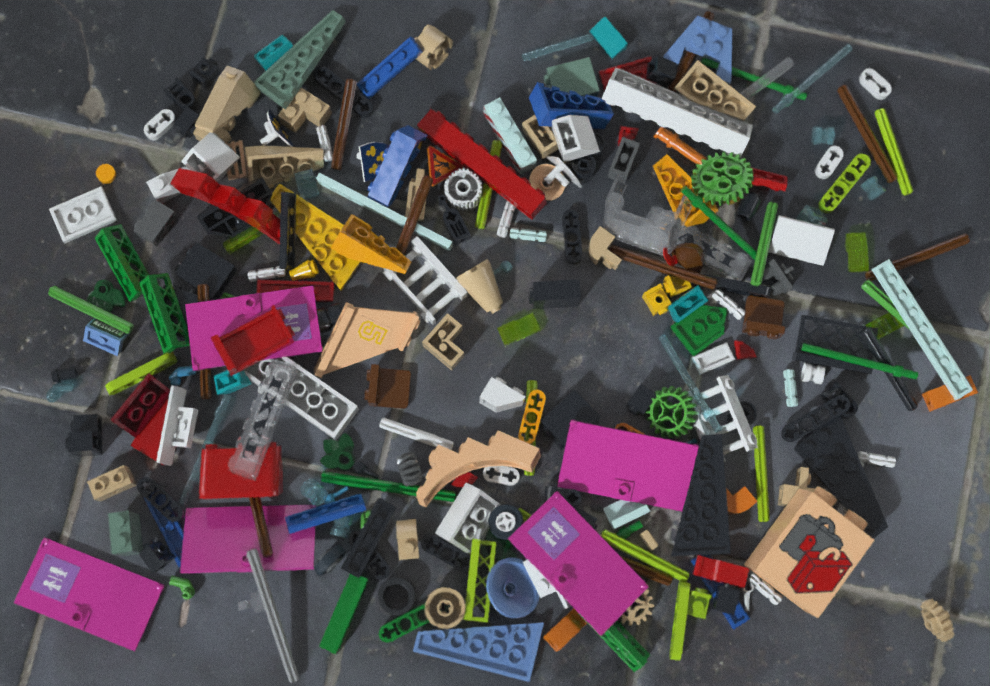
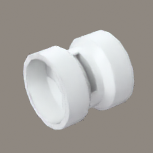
M805 362L801 372V381H814L815 384L821 385L824 380L825 366H812L811 363Z

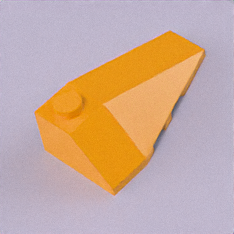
M665 155L653 168L674 215L686 227L705 223L709 217L698 207L695 208L690 203V200L681 192V189L687 186L694 193L691 177L668 155ZM711 200L705 203L713 212H718L716 203L712 205Z
M351 214L336 237L331 249L346 258L405 274L412 262L395 247H389L384 242L385 238L382 235L378 237L372 232L373 227Z

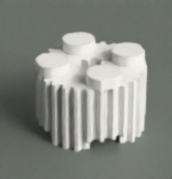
M465 168L455 171V174L451 173L452 176H448L449 179H446L444 185L448 205L451 208H457L458 211L460 209L467 211L477 207L482 196V182L479 180V177H476V174H473L472 171L470 172L469 169L465 170Z

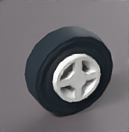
M509 504L500 505L490 513L488 525L493 535L497 538L508 540L523 525V516L515 506Z

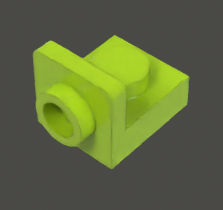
M696 588L695 591H690L687 615L706 619L709 599L712 597V595L707 594L708 590Z

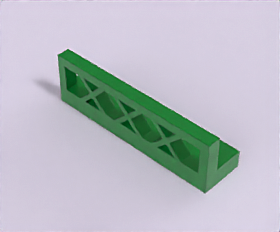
M121 224L102 228L95 237V240L129 302L135 301L142 294L138 280H143L149 274ZM118 231L121 239L115 238L111 232ZM121 247L129 251V256L121 251ZM129 264H135L139 269L138 272L131 269Z
M169 274L148 275L139 284L163 353H171L178 347L190 346L188 328ZM157 280H164L165 289L158 285ZM164 296L171 300V307L165 304ZM170 314L177 317V325L170 320ZM177 331L183 335L185 341L178 342L176 337Z
M352 574L349 575L319 647L335 655L338 654L369 579L362 576L357 578Z
M618 620L600 636L634 672L648 662L647 659L650 654Z

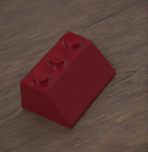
M148 373L111 418V421L136 438L168 399L170 389Z

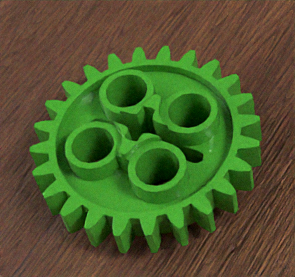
M725 152L722 153V156L715 153L713 158L708 155V160L701 159L702 165L696 164L697 169L693 170L691 184L694 194L704 198L705 203L711 200L712 205L716 201L719 202L720 206L723 201H726L727 205L730 204V200L737 202L736 197L744 198L743 193H749L748 188L752 187V181H754L750 162L746 163V158L740 159L739 154L733 157V152L726 156Z

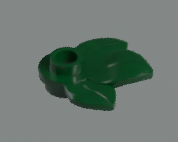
M105 279L99 280L95 284L94 290L87 297V302L110 313L114 306H125L123 293L115 289L113 284ZM101 286L106 287V291L104 293L101 291Z
M343 433L339 442L332 439H325L323 441V448L327 454L320 459L323 466L329 469L339 467L340 469L347 470L354 465L355 457L352 453L354 443L348 434ZM348 457L349 461L342 463V458Z
M490 529L487 531L486 541L496 542L494 559L500 561L506 558H517L515 553L510 550L514 545L509 539L497 538ZM489 545L481 546V554L484 558L490 555L487 552Z

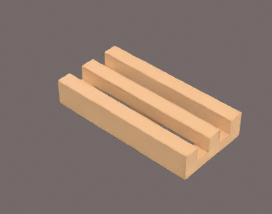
M243 141L225 142L235 153L236 147H239L243 173L239 174L237 161L234 164L235 175H232V169L227 172L228 179L246 178L247 170Z

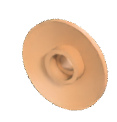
M551 164L537 166L529 177L530 186L535 190L539 188L546 195V201L557 199L565 189L556 178L548 187L543 185L546 176L556 167Z

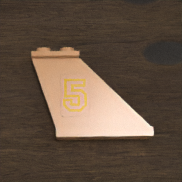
M346 302L313 369L314 375L322 378L325 374L398 348L400 351H403L404 347H408L412 337L410 335L413 329L416 330L419 326L418 313L415 311L411 313L360 308Z

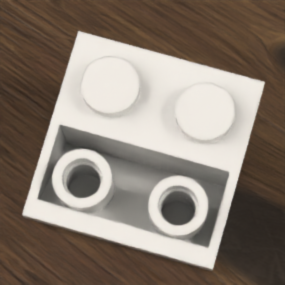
M568 115L552 120V130L563 163L600 152L588 116Z
M210 132L188 152L181 162L191 171L208 174L219 183L240 157L215 133Z
M491 377L480 395L479 403L497 413L522 406L526 396L523 395L524 392L520 389L508 387L506 385L507 382L503 379Z

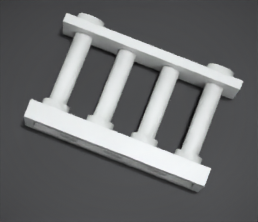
M417 236L412 240V251L406 257L412 261L415 257L422 256L425 260L424 265L404 282L396 275L398 273L396 271L383 268V274L389 281L393 280L422 312L420 316L423 320L434 325L436 319L433 316L452 299L459 297L461 301L467 297V291ZM429 270H434L438 274L437 278L415 296L408 288ZM446 283L451 288L449 293L427 310L421 301L441 284L444 285Z
M729 375L718 377L719 385L701 393H698L697 389L688 391L687 397L692 396L694 398L691 404H697L693 408V411L698 412L697 415H693V418L697 421L693 422L700 441L702 435L724 434L737 428L741 439L724 446V455L742 447H745L746 451L758 448L756 436L750 429L735 392L734 382ZM722 392L726 403L706 411L702 403L703 400ZM730 410L734 421L713 429L710 418Z

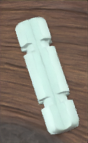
M514 227L510 229V238L517 239L518 237L521 240L546 241V231L536 232V230L522 228L518 230L519 228Z
M792 369L784 370L783 376L786 378V381H784L785 394L788 397L786 403L788 407L798 406V398H796L795 371Z

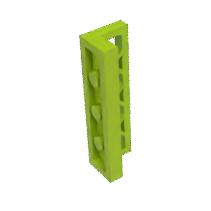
M472 539L464 620L488 622L490 606L488 593L479 599L475 594V588L481 583L487 588L484 580L487 579L488 575L482 579L477 573V568L485 563L490 572L494 566L496 542ZM480 545L492 546L491 554L485 559L479 553ZM480 557L482 562L478 564V558ZM489 558H490V566H489V564L486 562ZM476 577H478L480 580V582H478L477 584ZM474 596H475V597L477 598V600H478V602H476L475 604H474ZM485 598H486V605H484L483 602H482V600H484ZM479 603L485 609L484 618L472 617L473 608Z

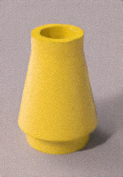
M306 260L290 270L289 274L292 281L313 278L319 274V270L314 260Z

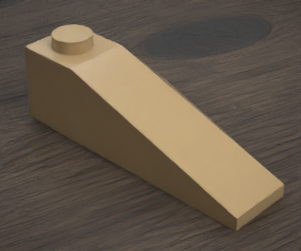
M698 60L674 88L692 102L745 121L756 107Z
M226 66L195 123V127L214 133L227 124L228 120L234 115L238 116L246 107H252L260 96V90L244 71Z
M283 146L245 147L248 182L262 177L270 189L280 182H288L293 177L305 175L323 168V149Z

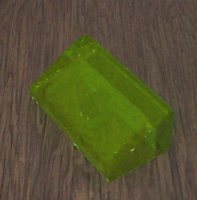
M251 226L222 244L228 254H232L260 237L261 233L258 229Z

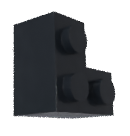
M98 414L73 415V421H71L72 432H68V438L65 439V447L68 449V452L79 457L102 455V416Z

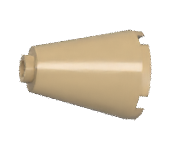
M488 259L456 277L457 281L486 312L491 311L493 314L502 308L500 306L503 303Z

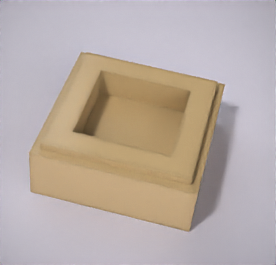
M649 530L639 534L650 551L658 547V543Z

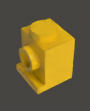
M661 283L644 292L642 296L653 316L658 313L660 316L669 311L668 306L672 304L664 292ZM660 297L662 302H656L655 298Z

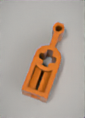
M971 375L965 378L973 388V391L958 400H954L945 385L923 393L922 396L929 412L977 394L978 391Z
M573 608L543 638L557 652L587 622Z

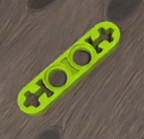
M858 154L819 201V209L823 213L828 214L834 211L868 169L871 161L867 155ZM863 160V165L858 170L855 169L859 161ZM848 172L853 173L855 180H847L845 174ZM836 186L843 188L844 193L842 195L835 193L834 188ZM831 197L834 198L828 208L824 206L825 202H828Z
M174 352L166 353L110 381L105 385V388L109 395L117 394L143 381L148 373L153 376L173 366L178 360Z
M679 581L669 653L671 660L680 661L682 656L690 593V583Z

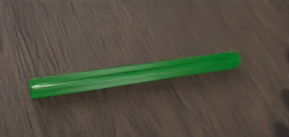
M325 471L321 474V481L325 483L416 496L420 487L417 485L405 486L403 483ZM441 489L433 499L454 502L456 492Z

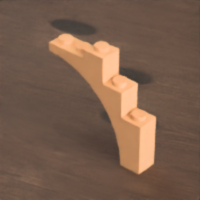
M499 430L495 436H491L488 446L468 437L466 442L460 445L458 453L438 444L436 449H433L429 455V463L432 469L428 471L424 485H421L417 491L418 502L420 505L427 507L433 497L446 484L458 476L475 469L489 466H508L533 472L541 457L540 448Z

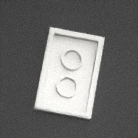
M102 186L49 209L64 243H68L117 221Z
M779 215L768 252L823 266L835 230Z

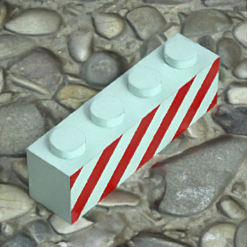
M498 98L485 105L483 114L498 140L502 142V146L518 174L522 175L535 168L537 159L502 100Z

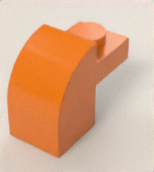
M745 486L733 495L726 488L728 514H740L758 502Z

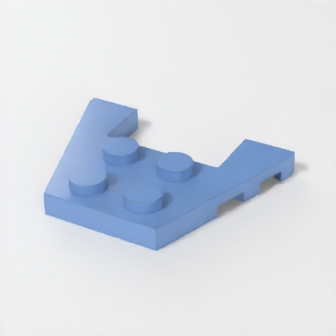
M697 16L663 57L675 62L676 66H678L683 51L687 50L719 63L716 75L730 85L732 75V28Z

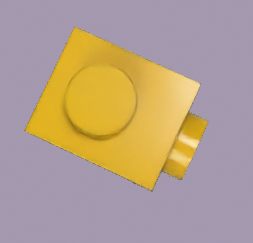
M669 275L664 278V283H662L665 293H669L670 298L692 289L690 282Z

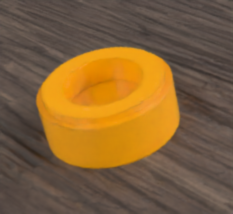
M102 164L97 168L96 176L100 182L109 184L115 180L116 171L111 165Z

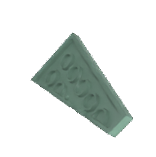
M332 10L253 82L255 86L286 110L346 21L343 16Z

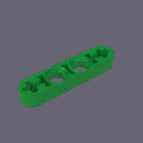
M425 604L383 625L379 630V638L383 642L389 643L430 622L428 619L421 621L418 618V612L421 609H425ZM450 604L445 605V610L441 611L440 609V612L447 613L450 608ZM404 618H408L411 621V627L408 630H403L400 627V621ZM396 622L397 629L401 634L397 635L396 631L391 634V639L383 637L384 629L391 630L395 628L392 624Z

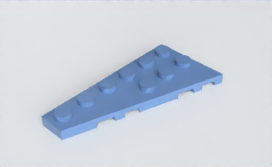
M544 622L419 631L413 652L530 682Z

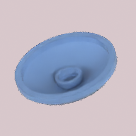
M506 558L498 561L491 568L487 577V593L492 605L502 615L510 618H520L531 613L538 604L540 597L523 564L524 561L517 558Z

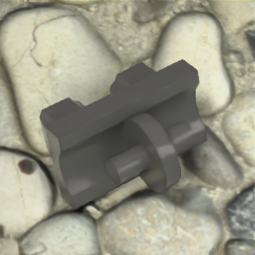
M773 259L765 266L763 280L767 281L773 277L776 283L770 287L771 292L774 296L782 293L785 295L793 288L790 281L794 278L790 273L794 268L791 266L787 269L783 263L778 266Z

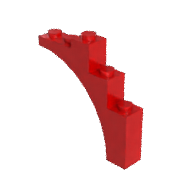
M182 168L177 170L170 185L179 192L231 213L280 244V219L273 214V210L264 202L247 198L235 187L221 185L208 174Z

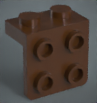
M748 296L745 304L746 313L743 319L742 333H748L750 336H767L768 339L782 337L785 333V326H782L784 302L782 300Z
M371 364V369L367 370V381H370L369 389H365V400H368L369 406L406 409L409 401L410 371L380 368L377 364Z

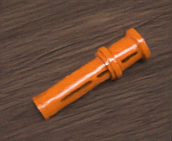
M664 127L659 128L654 138H658L667 144L666 147L674 148L695 164L702 165L701 159H707V157L679 139L677 133L674 134Z

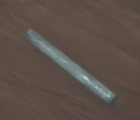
M590 33L522 54V59L526 61L592 41L593 36Z

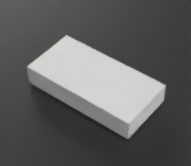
M726 342L692 357V360L699 375H702L734 361L735 358Z

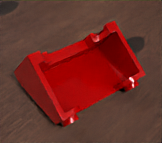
M265 442V446L256 448L253 457L251 452L245 451L244 455L247 458H244L242 454L245 448L217 447V444H206L205 448H202L200 499L279 496L283 493L282 445H277L276 442Z

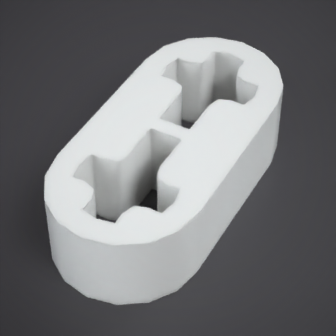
M866 69L860 75V84L875 98L883 100L891 93V85L875 70ZM870 75L872 78L867 81L865 78ZM884 88L885 91L880 93L879 90Z
M169 109L160 111L144 126L146 136L150 140L161 138L174 126L176 122L174 113ZM164 116L170 117L171 120L169 122L164 120ZM153 128L157 132L155 134L151 133L150 129Z
M832 146L826 151L815 168V174L818 178L827 179L833 173L843 158V151L840 147ZM836 152V157L833 159V161H831L830 157L832 156V153ZM826 164L829 165L826 172L822 173V168Z
M489 466L483 470L484 479L490 483L513 486L517 484L520 478L519 472L512 467ZM493 468L495 473H500V476H493V479H490L486 471H490ZM512 471L513 475L516 476V479H513L512 482H509L507 477H502V474L508 475Z

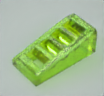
M889 312L864 326L879 328L877 339L879 340L905 325L894 317L898 323L896 326L891 317L892 314Z

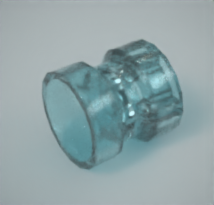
M813 127V145H820L821 143L833 145L835 138L834 127Z
M876 175L860 185L861 189L867 192V197L870 201L886 192V189L878 183L879 180Z
M314 479L305 481L301 487V494L313 505H320L327 498V490Z
M342 517L333 520L335 524L331 528L330 535L349 538V528L353 523V518Z

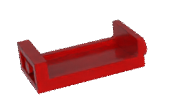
M273 305L270 311L219 337L216 334L211 337L231 376L294 343L292 336L295 334L290 325H285L283 320L286 318L281 309L277 310L275 305Z

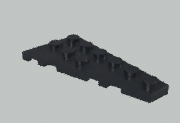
M722 434L702 435L671 556L731 553Z

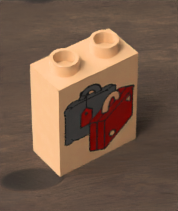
M819 486L813 492L798 489L744 563L747 568L816 618L820 617L874 541V539L863 532L868 523L850 510L844 516L832 508L837 499Z

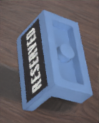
M93 318L85 326L83 341L118 356L122 351L123 341L129 334Z

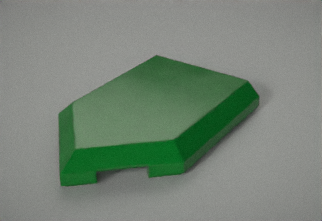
M703 304L683 320L674 323L670 327L689 353L695 356L724 335L727 308Z

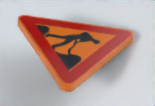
M432 146L427 148L429 175L433 179L431 186L444 181L449 175L452 176L451 173L455 174V171L463 169L461 164Z

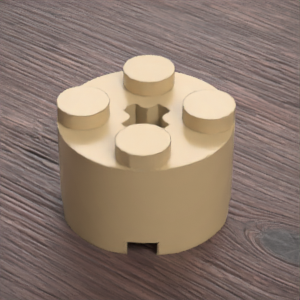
M430 24L426 25L419 37L414 38L423 51L416 60L432 70L431 67L434 69L438 68L449 55L446 52L448 47L452 48V39Z
M436 589L426 600L425 614L434 626L442 629L452 628L460 623L464 617V599L454 589ZM442 603L450 604L451 607L448 614L440 612Z

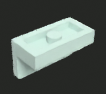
M619 500L603 508L613 530L650 512L647 504Z

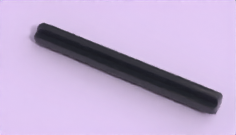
M866 328L862 330L861 335L877 361L894 366L872 329ZM884 372L907 410L913 411L918 408L917 402L902 378L892 376V373Z

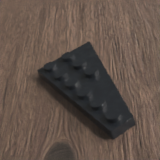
M841 416L822 425L794 448V451L846 511L850 510L856 513L868 523L864 529L867 535L874 539L888 528Z

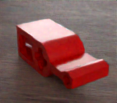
M697 555L693 575L723 584H731L738 588H745L749 568Z

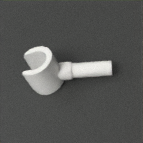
M750 583V591L740 588L745 598V611H749L750 593L754 590L753 583Z

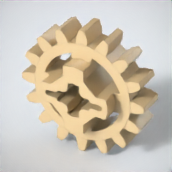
M648 589L641 594L644 601H640L639 598L634 601L636 604H640V606H635L632 610L629 607L626 610L627 616L624 614L620 616L622 624L626 620L629 626H632L633 621H635L636 625H640V619L644 622L647 621L645 615H651L652 613L648 609L654 607L653 604H649L653 597H647ZM639 609H644L639 616L635 617Z
M933 599L922 602L920 606L922 609L921 613L927 630L936 635L937 639H940L941 642L952 639L955 634L952 631L954 628L952 627L951 616L948 611H945Z

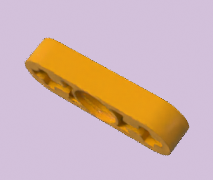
M541 390L530 392L518 433V439L524 441V437L521 434L526 433L527 427H523V425L535 427V430L532 428L530 430L532 439L524 441L528 444H532L535 441L546 400L545 394ZM536 394L542 399V401L537 403L536 407L540 408V411L528 408L529 405L533 407L534 400L531 397H535ZM530 412L537 415V421L534 423H530L526 419V415Z

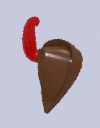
M694 243L679 244L673 249L672 257L667 253V248H663L664 259L670 266H675L678 263L687 270L701 273L704 253L699 245Z

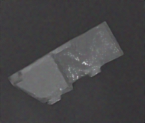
M617 173L605 200L603 228L615 236L616 240L659 255H663V248H667V253L670 254L692 208L687 196L683 195L676 212L670 210L662 211L656 221L622 210L625 204L623 193L627 184L621 174Z

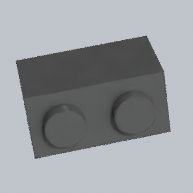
M622 137L607 178L625 184L640 143Z
M154 200L153 203L147 206L142 219L140 218L136 222L133 231L139 237L157 247L178 216L173 210Z

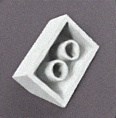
M465 483L435 533L471 556L472 539L484 540L487 531L490 529L488 525L490 513L501 504L482 490Z

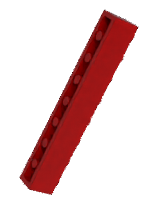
M430 109L417 124L418 130L428 135L427 138L463 167L469 169L470 172L472 171L473 174H476V177H479L486 185L533 220L547 204L545 193L539 188L535 190L531 187V183L526 178L517 176V172L512 167L504 166L502 160L496 155H490L485 146L482 144L477 145L473 142L474 139L468 133L463 134L459 131L460 128L454 122L449 123L446 121V117L441 112H435Z

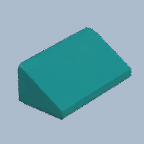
M606 17L602 18L590 30L593 37L612 59L627 49L628 43Z
M281 35L254 55V58L266 71L293 45L285 36Z
M697 285L669 305L668 309L674 322H680L709 300L700 286Z
M228 370L214 376L217 395L230 394L252 384L244 370L233 376L230 375Z

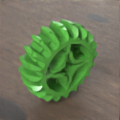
M670 386L669 389L663 387L662 392L660 390L655 391L657 397L655 399L651 398L653 401L649 406L651 408L646 410V413L650 414V417L646 420L652 421L649 427L656 428V434L661 433V437L668 436L669 439H673L674 436L680 438L682 434H688L687 429H693L691 422L697 421L693 418V415L698 414L697 411H693L697 404H691L694 398L692 396L687 397L689 392H682L680 387L676 389L674 386ZM671 396L676 397L680 403L673 405L667 398ZM660 406H661L662 412H661V414L659 415V410H660ZM670 409H674L673 416H669ZM684 410V417L682 419L681 413ZM670 420L677 427L668 428L663 422Z

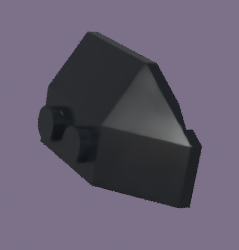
M262 177L236 188L247 198L260 200L269 207L272 192ZM212 204L197 216L207 234L233 238L252 226Z

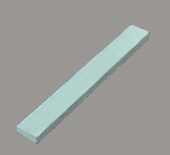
M321 173L316 177L320 185L404 228L407 220L406 217ZM417 223L414 234L447 251L451 250L453 247L452 241Z
M890 259L873 268L874 275L954 400H958L973 391V388Z

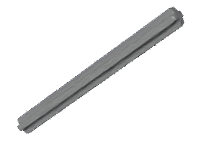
M251 549L247 551V557L288 680L292 683L299 680V675L257 549Z

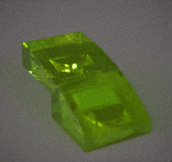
M865 232L846 233L848 272L869 271Z
M534 313L497 328L504 345L514 343L542 331Z

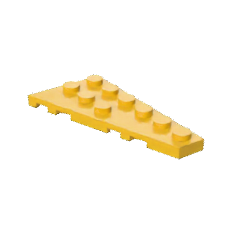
M279 183L272 193L270 202L281 214V192H294ZM296 194L295 233L339 290L342 291L361 264L360 261L346 258L331 249L332 244L344 225Z

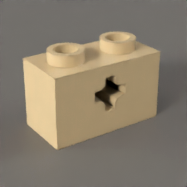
M125 465L87 481L94 500L100 502L137 485L130 468Z

